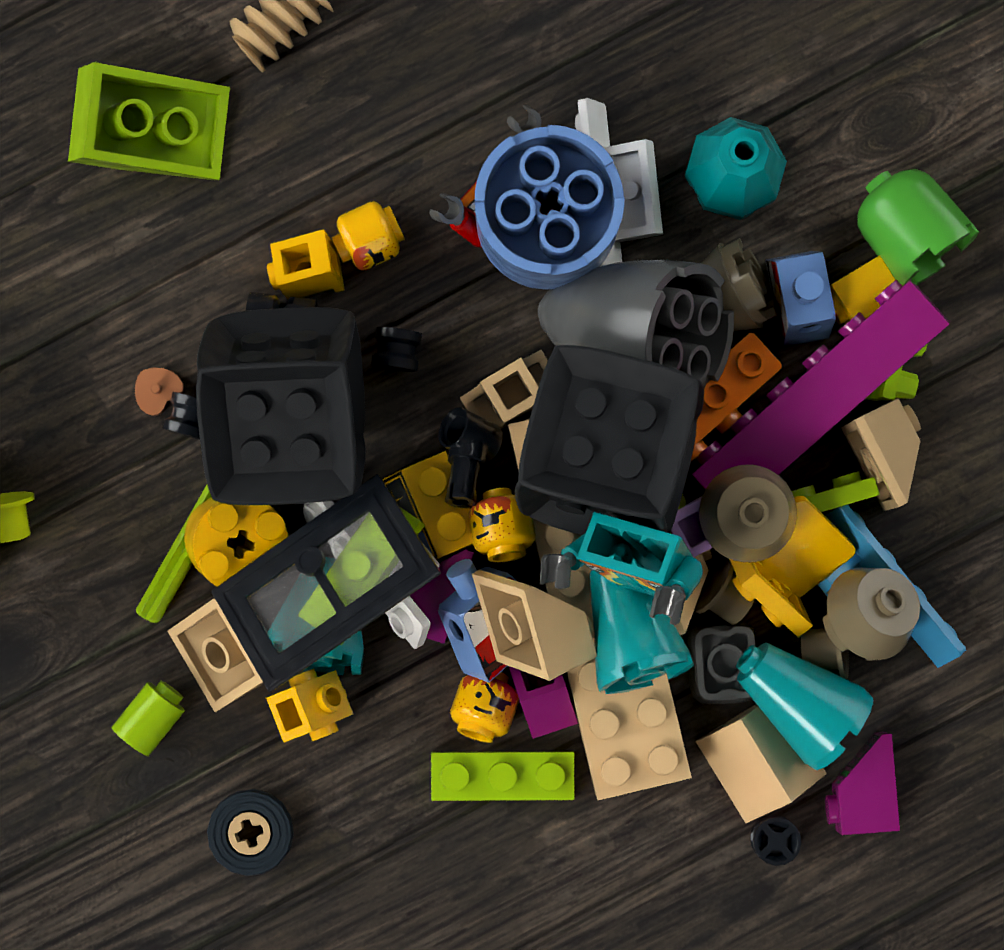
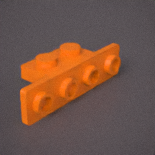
M749 333L730 350L726 366L718 382L710 380L706 383L703 408L697 419L696 437L691 461L708 447L702 439L714 428L721 434L743 416L737 408L782 368L780 361L754 333Z

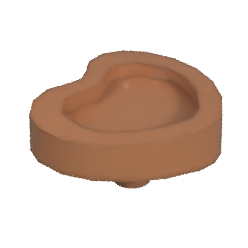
M149 368L141 371L135 384L136 402L142 411L151 416L161 415L165 411L173 392L181 394L184 392V383L181 378L174 372L164 368Z

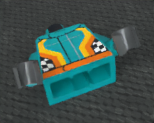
M594 512L585 534L563 548L561 554H546L542 556L540 584L555 582L556 589L570 587L571 570H577L586 565L613 584L654 596L649 616L654 618L657 614L668 615L671 617L670 624L677 625L681 619L684 602L690 597L702 579L703 566L699 560L692 557L693 555L680 536Z

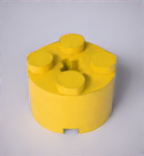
M211 497L191 513L185 528L184 542L194 567L208 581L218 587L286 539L288 532L283 518L270 505H233L214 501ZM240 530V534L246 539L244 544L238 545L236 551H234L227 544L229 538H237ZM274 579L271 580L269 583H267L266 585H264V586L261 587V588H264V587L270 585V584L274 581Z

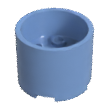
M548 125V127L526 130L513 137L509 136L491 152L484 162L475 188L476 229L486 256L509 279L531 288L555 289L580 278L596 267H600L609 255L623 217L625 198L619 173L613 163L614 160L597 141L569 127ZM550 195L556 196L558 198L557 208L560 212L552 209L548 215L542 214L540 212L541 203L538 199L546 201Z

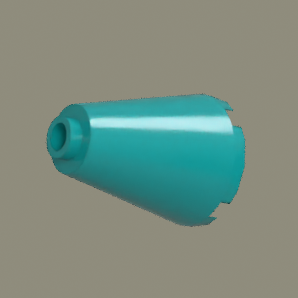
M593 570L589 573L594 646L597 657H595L596 683L600 692L605 690L606 694H617L652 686V680L661 677L665 673L669 680L688 671L694 665L691 653L675 625L670 624L671 618L664 614H657L654 618L649 616L654 596L613 584Z
M763 643L759 647L751 645L744 651L736 664V668L740 670L737 681L801 760L814 770L822 769L836 760L846 750L845 747L839 744L849 731L857 736L871 713L874 700L864 687L769 643Z

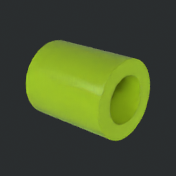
M162 680L157 686L147 682L111 728L128 745L149 757L185 712L179 704L183 696Z

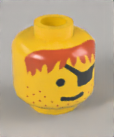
M374 201L339 216L337 220L339 234L331 237L342 262L344 263L352 259L354 265L359 270H368L396 257L400 249L399 242L405 240L390 206L382 208L379 203Z
M496 488L484 492L483 500L477 502L469 511L474 548L480 554L487 555L490 562H508L520 559L526 555V549L532 546L535 541L536 534L533 518L520 512L515 495H512L509 488Z
M499 673L489 683L470 675L462 678L450 710L452 719L458 724L457 731L459 733L486 743L493 742L494 737H501L508 733L519 703L517 691L508 684L509 677L506 674Z

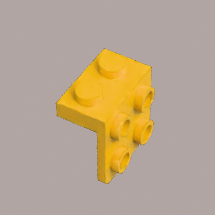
M804 496L794 497L797 508L795 529L788 543L778 553L768 559L750 563L729 559L736 573V577L732 581L740 594L749 602L754 599L758 600L762 604L763 612L776 627L780 628L782 625H785L798 638L813 627L800 598L855 554L853 543Z

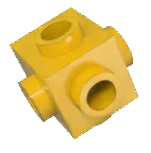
M315 669L308 670L289 680L291 688L266 698L283 742L308 733L312 741L318 740L339 731L336 722L353 715L346 691L340 682L336 670L319 677Z

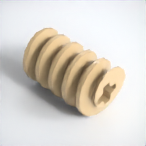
M259 0L262 12L252 6L244 8L248 24L237 18L230 20V26L234 34L232 37L252 63L263 73L265 71L261 60L263 54L277 61L279 59L275 47L277 42L291 49L294 46L289 34L291 30L305 37L308 34L303 22L306 17L319 25L322 22L317 9L320 5L331 12L334 11L327 0Z

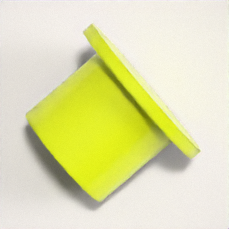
M20 491L0 494V543L17 541L31 535L26 503L34 500V493Z

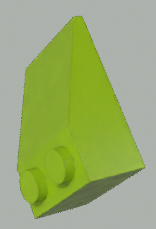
M96 62L78 68L68 162L118 170L220 180L230 87Z

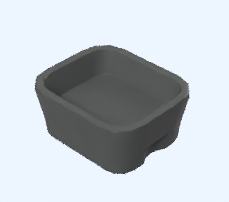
M726 621L704 622L696 624L688 632L687 648L691 653L694 663L689 669L690 690L692 696L700 703L713 705L742 703L752 700L737 681L740 670L736 668L739 658L751 645L758 647L755 628L747 621H739L734 625Z

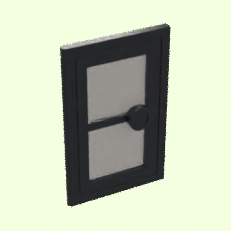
M376 474L362 484L355 494L339 500L213 589L211 593L265 687L271 693L433 580L441 572L384 481Z

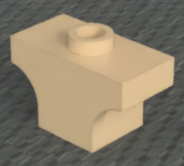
M542 350L526 358H519L480 381L478 386L461 396L460 400L466 410L503 429L508 424L515 422L532 411L548 360Z

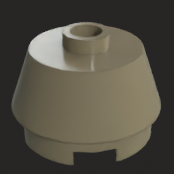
M740 238L727 245L719 243L700 263L716 269L725 280L721 286L724 310L734 311L733 332L763 328V322L778 315L776 301L772 299L766 302L764 297L767 294L765 282L768 280L750 248L745 251L742 250L743 244Z
M746 464L724 470L708 484L701 498L699 519L705 538L717 552L731 560L750 563L770 558L788 543L795 529L797 508L791 489L779 475L765 467Z
M887 568L850 569L837 577L827 592V614L823 616V624L831 641L842 652L848 649L856 655L866 658L867 661L888 659L898 654L906 646L919 619V597L911 582L895 570Z

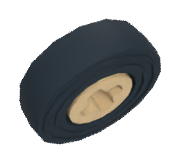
M256 789L237 791L223 799L211 814L207 829L209 848L217 862L230 872L244 876L264 874L278 866L290 851L294 836L292 818L285 805L272 794ZM250 819L253 826L261 825L263 828V833L257 837V845H251L248 839L240 841L238 832L244 828V820Z

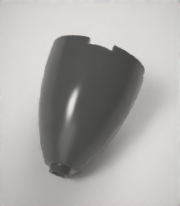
M668 259L633 260L596 267L568 284L550 289L539 303L538 317L542 329L555 346H585L659 363L699 379L705 388L706 383L710 380L718 382L726 366L733 339L734 311L724 310L721 286L725 280L713 267L695 262Z

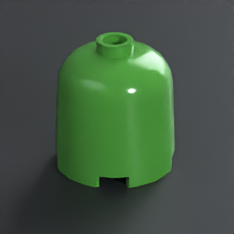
M918 169L903 170L893 176L889 171L879 174L865 187L869 195L861 203L857 214V226L862 236L875 254L881 256L895 280L897 279L902 286L910 279L918 285L946 266L941 260L942 256L948 253L955 245L961 252L964 251L979 233L974 224L929 174Z

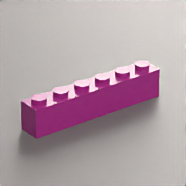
M896 279L875 298L881 305L868 318H865L859 312L838 331L844 337L841 342L830 351L823 344L802 363L808 371L795 383L787 376L766 395L772 403L759 415L751 408L735 422L731 429L736 435L723 447L715 440L695 459L701 466L692 475L704 489L707 488L708 484L718 474L738 465H758L779 475L950 324L949 320L911 279L904 286Z

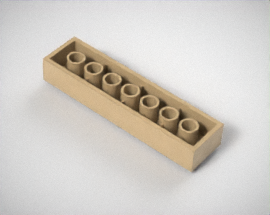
M529 420L508 424L518 472ZM533 519L536 534L535 543L540 564L543 555L561 554L563 548L582 536ZM583 565L577 570H571L570 587L565 589H556L555 582L545 583L548 594L585 611L593 625L589 574L592 569ZM595 658L566 672L597 800L692 778L666 673L661 677L653 679L652 686L624 693L606 694L605 690L599 691L596 683Z

